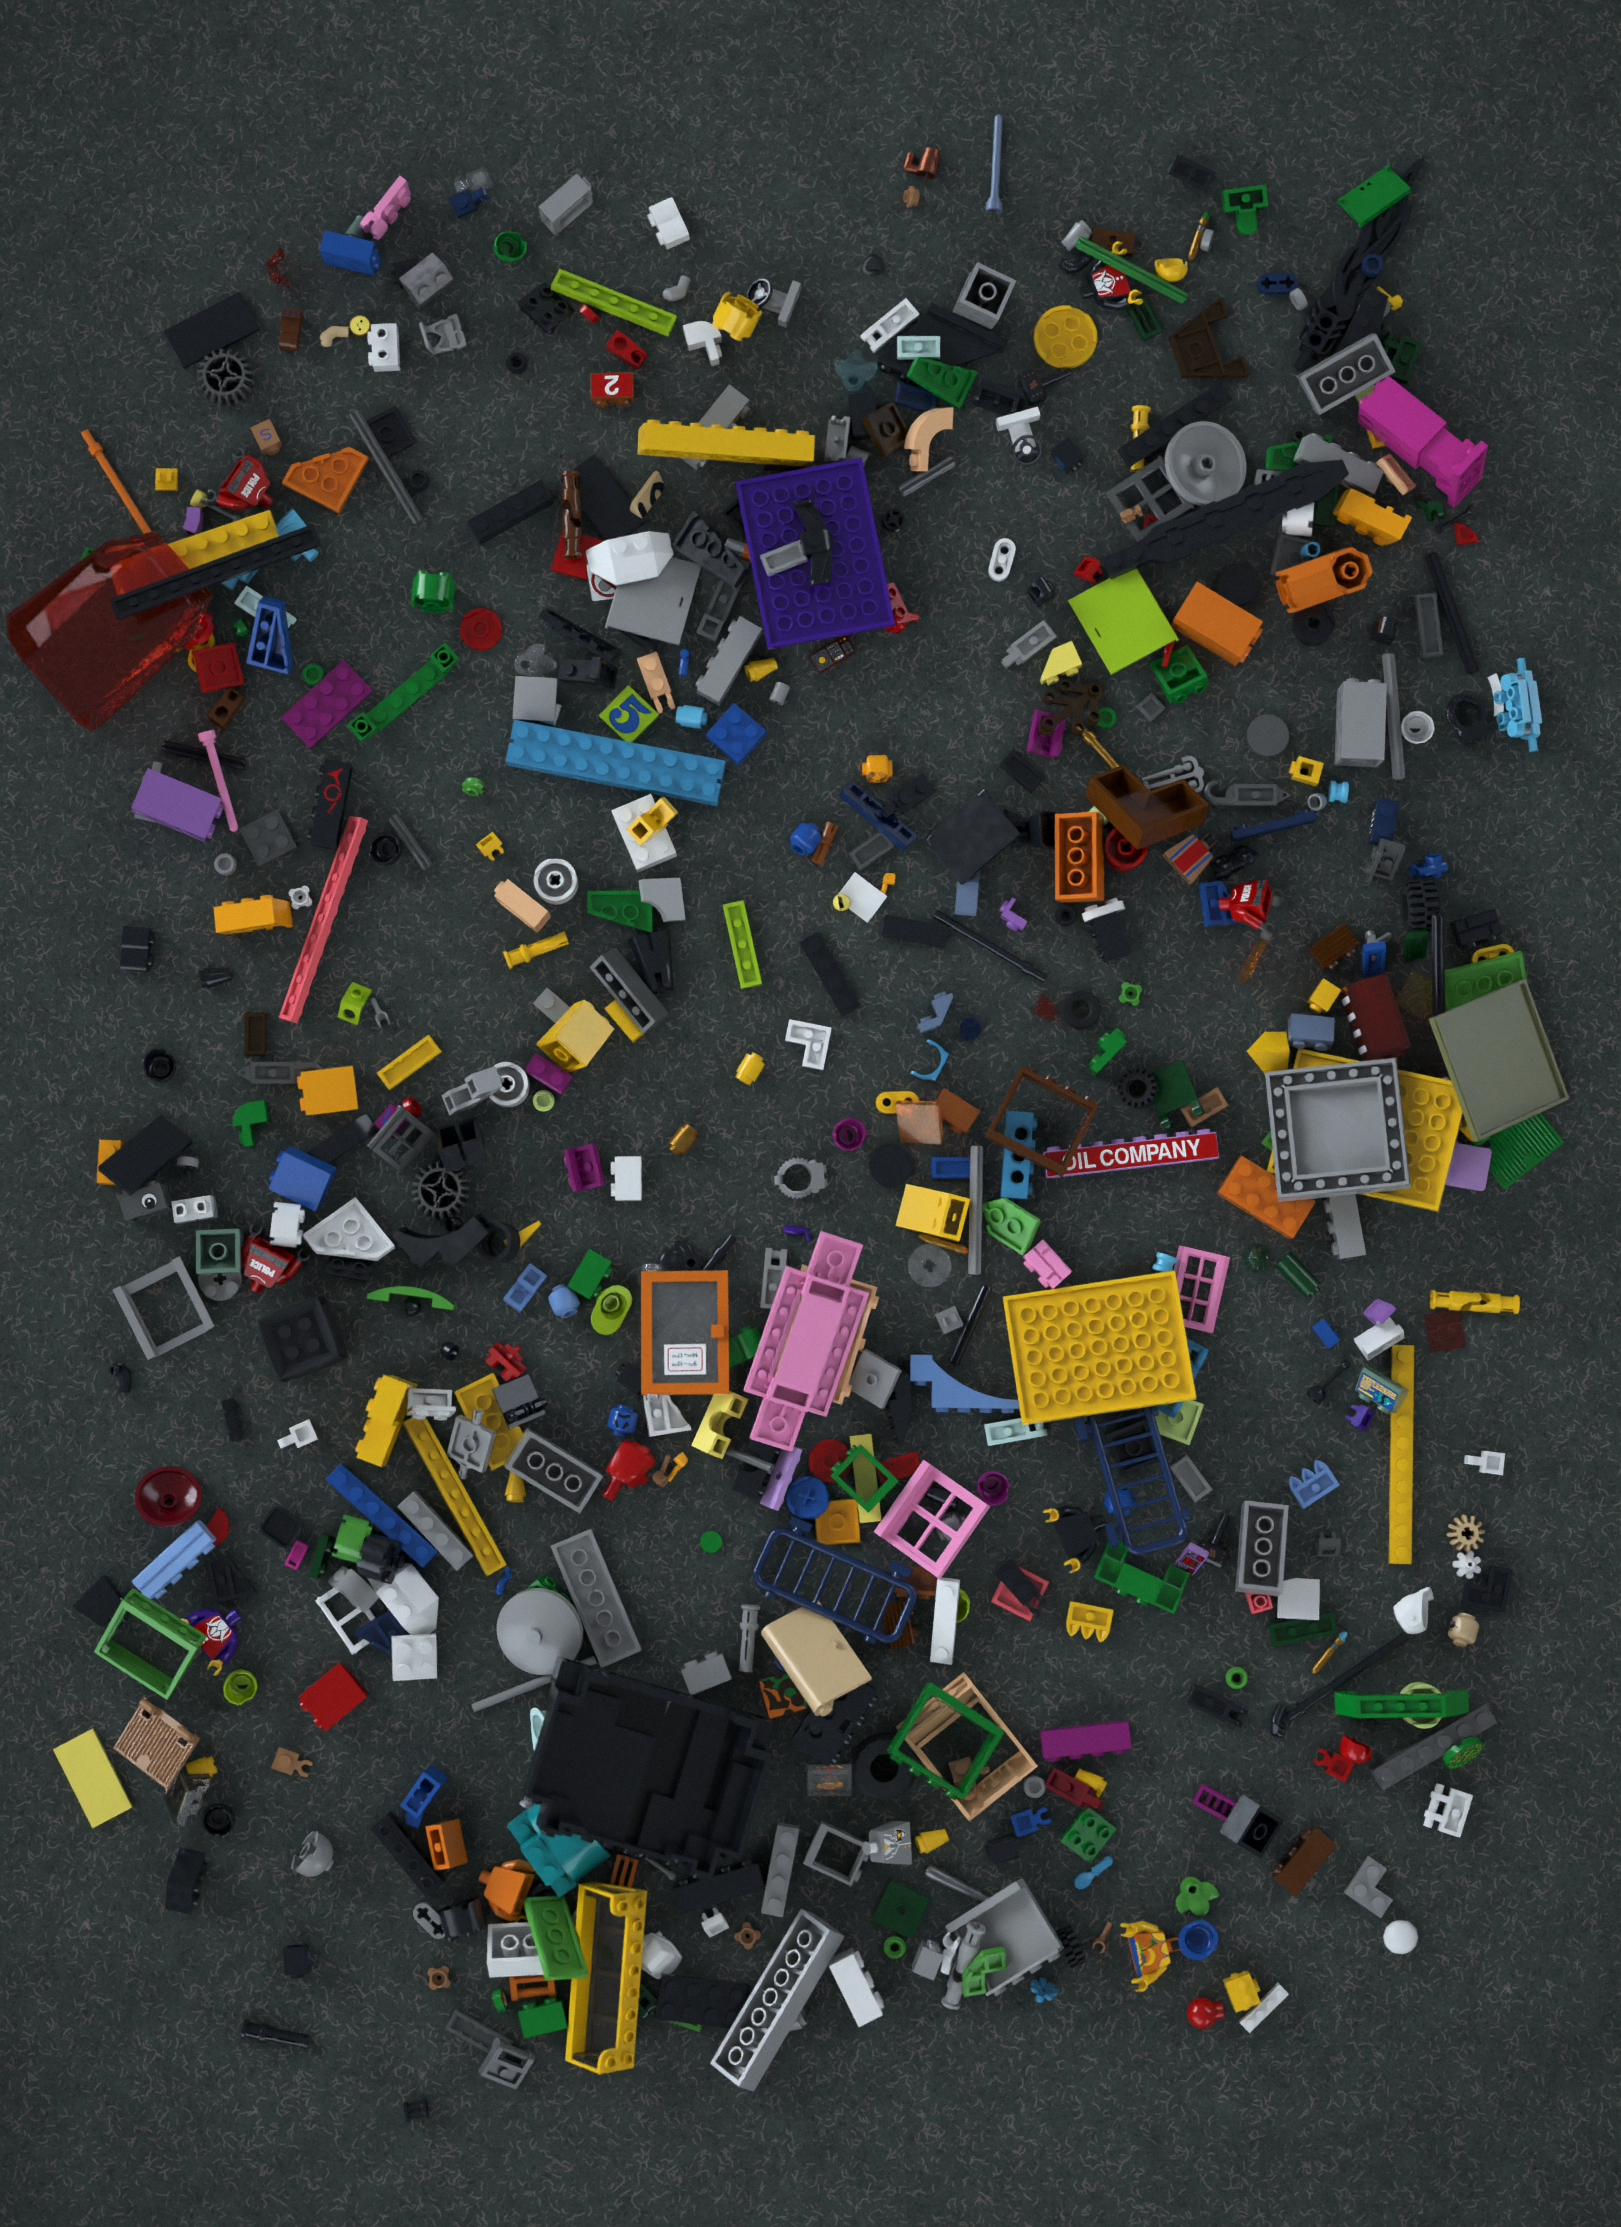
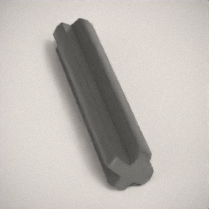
M949 455L929 467L928 471H922L899 485L898 490L900 494L905 497L955 467V460Z
M398 814L389 818L390 824L422 870L429 869L432 866V862Z

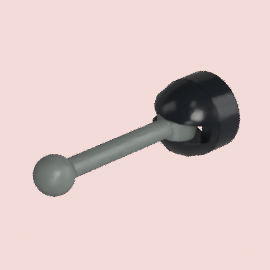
M636 1852L635 1855H628L633 1859L641 1860L645 1854ZM646 1859L664 1872L669 1880L676 1878L675 1872L668 1871L656 1861Z

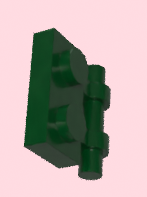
M1387 332L1381 344L1387 356L1389 350L1395 351L1393 360H1390L1395 373L1389 375V377L1407 384L1422 343L1402 336L1399 343L1393 341L1395 334Z

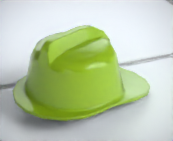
M615 1285L599 1293L591 1315V1324L595 1331L599 1334L609 1335L618 1330L632 1304V1296L629 1290L623 1286Z

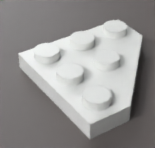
M356 1197L302 1234L316 1254L378 1261L395 1249L394 1244Z

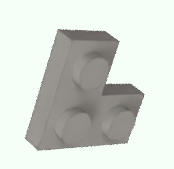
M1367 1856L1344 1890V1893L1381 1918L1393 1901V1899L1375 1888L1387 1868L1370 1856Z

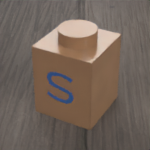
M270 419L250 427L263 455H274L280 451L279 448L283 447Z

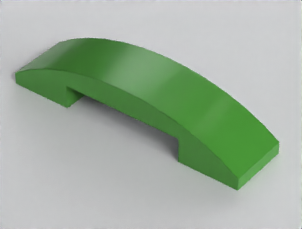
M388 1287L367 1294V1299L391 1302V1295L393 1293L433 1299V1308L455 1310L456 1307L449 1300L434 1292L415 1287Z

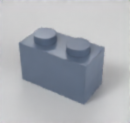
M1292 1013L1288 1021L1287 1039L1289 1046H1293L1296 1049L1308 1047L1314 1048L1317 1051L1330 1050L1334 1042L1335 1018Z

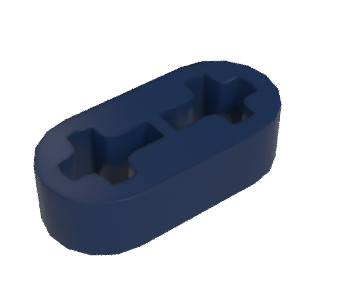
M1292 273L1263 274L1257 282L1258 291L1264 295L1290 294L1298 286L1297 277ZM1286 279H1289L1293 284L1290 288H1287L1285 284L1279 285V283H1284ZM1265 280H1268L1269 283H1276V285H1270L1269 289H1266L1265 285L1261 284Z

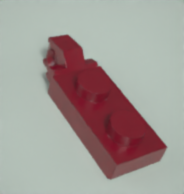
M1053 1767L1044 1785L1045 1788L1082 1808L1089 1809L1091 1805L1096 1809L1102 1810L1105 1801L1095 1796L1097 1791L1091 1786L1057 1767Z

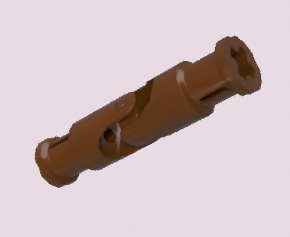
M578 471L561 472V477L563 478V490L561 491L562 534L565 541L563 557L565 559L582 558V553L580 552V540H582L581 492L578 489L580 473Z

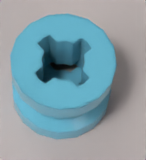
M1331 780L1329 783L1328 802L1338 800L1341 803H1346L1349 783H1337Z
M1157 1252V1261L1153 1264L1152 1269L1159 1272L1173 1271V1265L1177 1263L1178 1259Z

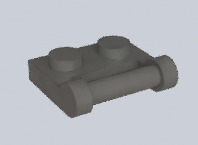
M496 2038L493 2041L491 2051L478 2072L480 2076L516 2090L534 2062L535 2053L530 2050L524 2051L505 2043V2040L501 2038ZM505 2052L522 2059L520 2064L500 2057V2054Z

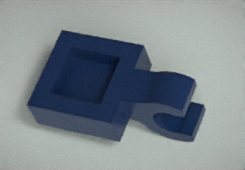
M483 187L477 189L471 195L467 189L449 197L457 218L477 211L475 204L488 199Z

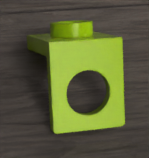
M352 982L341 1000L338 1018L358 1025L362 1008L368 1000L372 989ZM344 1010H351L354 1012L355 1017L347 1016Z

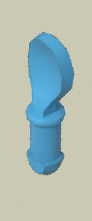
M1106 1856L1096 1866L1091 1867V1872L1080 1873L1075 1878V1887L1077 1889H1084L1090 1885L1095 1876L1098 1877L1101 1872L1113 1864V1858Z

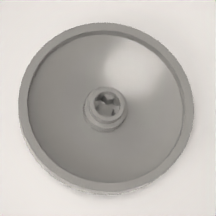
M1199 421L1183 427L1172 437L1165 453V468L1171 485L1181 497L1192 504L1204 506L1213 501L1218 502L1237 494L1245 481L1247 463L1243 448L1237 438L1219 424Z
M531 1588L517 1593L503 1606L497 1621V1638L503 1653L516 1667L535 1675H549L553 1673L558 1656L570 1660L575 1659L582 1645L583 1627L579 1614L565 1597L549 1589Z

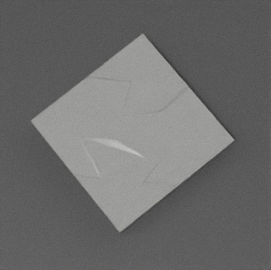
M1396 1058L1265 1072L1278 1202L1411 1189Z

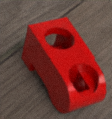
M619 330L614 333L606 344L605 349L616 355L635 370H638L648 357L645 351Z

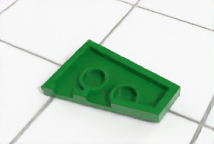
M915 357L906 376L953 408L960 409L978 371L967 370L922 357Z
M1333 434L1324 436L1323 440L1332 443ZM1301 441L1267 448L1265 469L1283 472L1300 465L1293 460Z

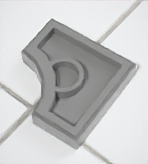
M680 878L639 880L641 902L649 903L656 907L661 914L663 922L686 920Z

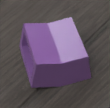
M187 507L186 520L182 529L189 536L202 533L204 528V512L200 507Z

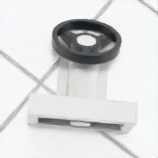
M1038 407L1002 416L996 420L998 431L1009 429L1013 443V457L1018 463L1023 465L1036 462L1042 453L1041 443L1032 435L1029 425L1030 422L1039 420L1040 412ZM1034 440L1038 442L1039 450L1034 449L1036 447ZM1031 453L1037 454L1036 457L1031 461L1025 462L1019 460L1023 455L1029 456Z

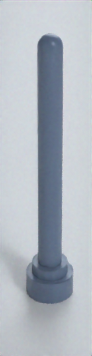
M997 114L994 118L991 194L986 202L985 209L986 213H991V209L996 210V214H1001L1003 203L999 198L1003 117L1000 114Z

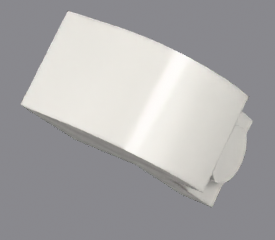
M705 321L683 325V332L689 351L706 347L711 366L720 364L719 358L722 357L719 344L715 345L722 342L719 330L711 323Z

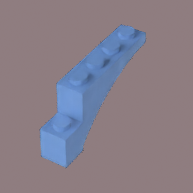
M910 1355V1381H914V1385L927 1386V1381H931V1408H936V1412H949V1408H957V1412H971V1408H979V1413H992V1408L1001 1409V1413H1014V1409H1019L1018 1400L989 1396L961 1384L941 1369L932 1360V1355Z

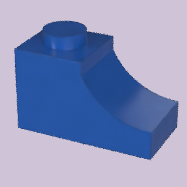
M431 1764L423 1771L400 1806L418 1819L449 1777Z

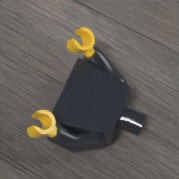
M1068 1505L1044 1510V1513H1050V1519L1045 1521L1053 1522L1066 1555L1070 1559L1064 1565H1072L1073 1569L1069 1572L1070 1574L1078 1571L1080 1566L1089 1560L1097 1548L1099 1538L1096 1531L1104 1528L1106 1525L1103 1515L1090 1519L1087 1511L1083 1512L1080 1507Z

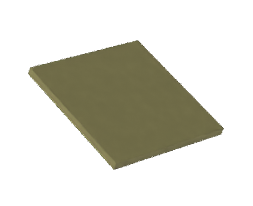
M1526 978L1429 1018L1473 1142L1487 1138L1569 1100Z

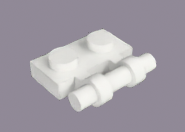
M1436 1783L1434 1791H1431L1429 1808L1424 1813L1426 1818L1423 1825L1432 1828L1434 1820L1439 1821L1438 1831L1460 1838L1473 1795L1450 1788L1449 1794L1446 1796L1442 1794L1444 1785ZM1440 1801L1445 1802L1442 1815L1436 1813Z

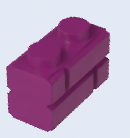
M535 1053L524 1070L526 1074L563 1096L574 1078L537 1053Z

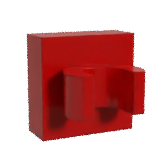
M1084 557L1073 574L1079 579L1096 583L1097 581L1093 578L1094 573L1102 575L1103 571L1099 568L1101 563L1096 558Z

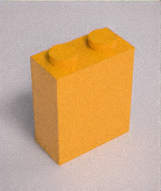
M353 1065L301 1071V1076L297 1077L298 1089H303L304 1097L300 1098L301 1111H305L306 1115L358 1109Z

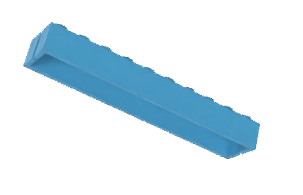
M514 720L510 737L512 743H509L506 757L507 766L718 807L721 784L726 767L725 760Z

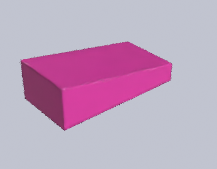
M297 1539L285 1565L297 1570L309 1545ZM289 1560L296 1563V1566L288 1563Z

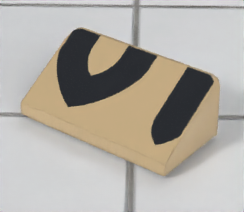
M658 471L653 472L631 503L630 511L642 519L665 488Z

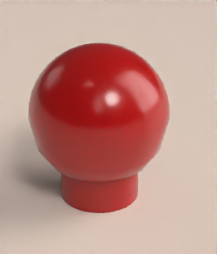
M1196 1998L1190 2002L1187 2008L1189 2022L1199 2029H1206L1212 2026L1216 2020L1223 2019L1224 2017L1222 2003L1220 2001L1212 2002L1208 1998Z

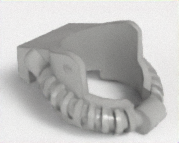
M799 1157L797 1159H789L779 1168L778 1175L774 1176L775 1185L779 1186V1189L782 1190V1193H785V1196L792 1197V1199H802L807 1197V1195H811V1192L818 1193L821 1189H825L828 1186L827 1178H824V1173H827L826 1165L817 1163L814 1159L809 1162L807 1159H799ZM801 1165L809 1171L811 1181L805 1190L792 1191L783 1184V1175L789 1167Z

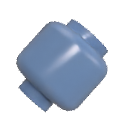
M564 1284L555 1286L552 1289L553 1292L548 1297L553 1313L562 1318H568L576 1314L580 1306L576 1292Z

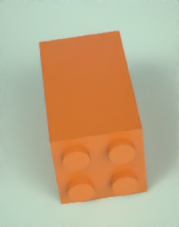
M1196 582L1172 621L1171 627L1236 666L1238 662H1244L1252 649L1249 644L1254 645L1262 633L1263 629L1260 626L1263 621L1201 583Z

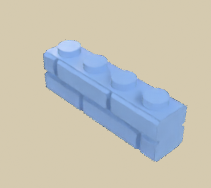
M196 1521L132 1580V1583L147 1598L153 1599L155 1597L158 1600L167 1592L165 1589L167 1585L177 1583L183 1577L181 1572L186 1568L192 1569L199 1562L197 1558L202 1553L207 1555L215 1547L213 1543L217 1539L202 1521Z

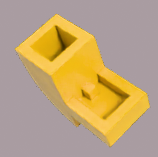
M662 797L646 813L640 815L626 830L641 846L664 830L668 823L678 814V811L665 797Z

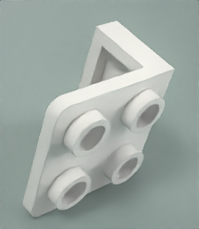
M408 1388L406 1415H410L412 1419L417 1420L425 1419L426 1416H434V1420H447V1417L452 1416L456 1412V1407H451L452 1390Z

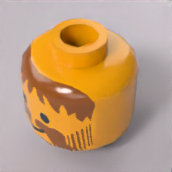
M869 755L866 758V763H862V776L866 775L867 781L870 783L887 782L889 777H892V760H889L886 755Z

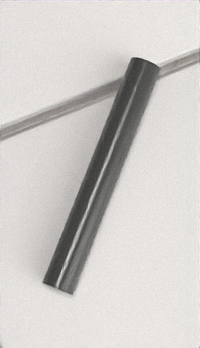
M728 1446L725 1452L728 1456L770 1473L774 1470V1464Z

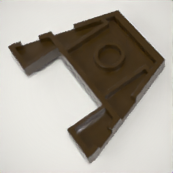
M1223 298L1216 300L1214 304L1204 309L1198 316L1188 321L1168 337L1182 378L1249 377L1250 373L1244 356L1222 363L1208 325L1228 317Z

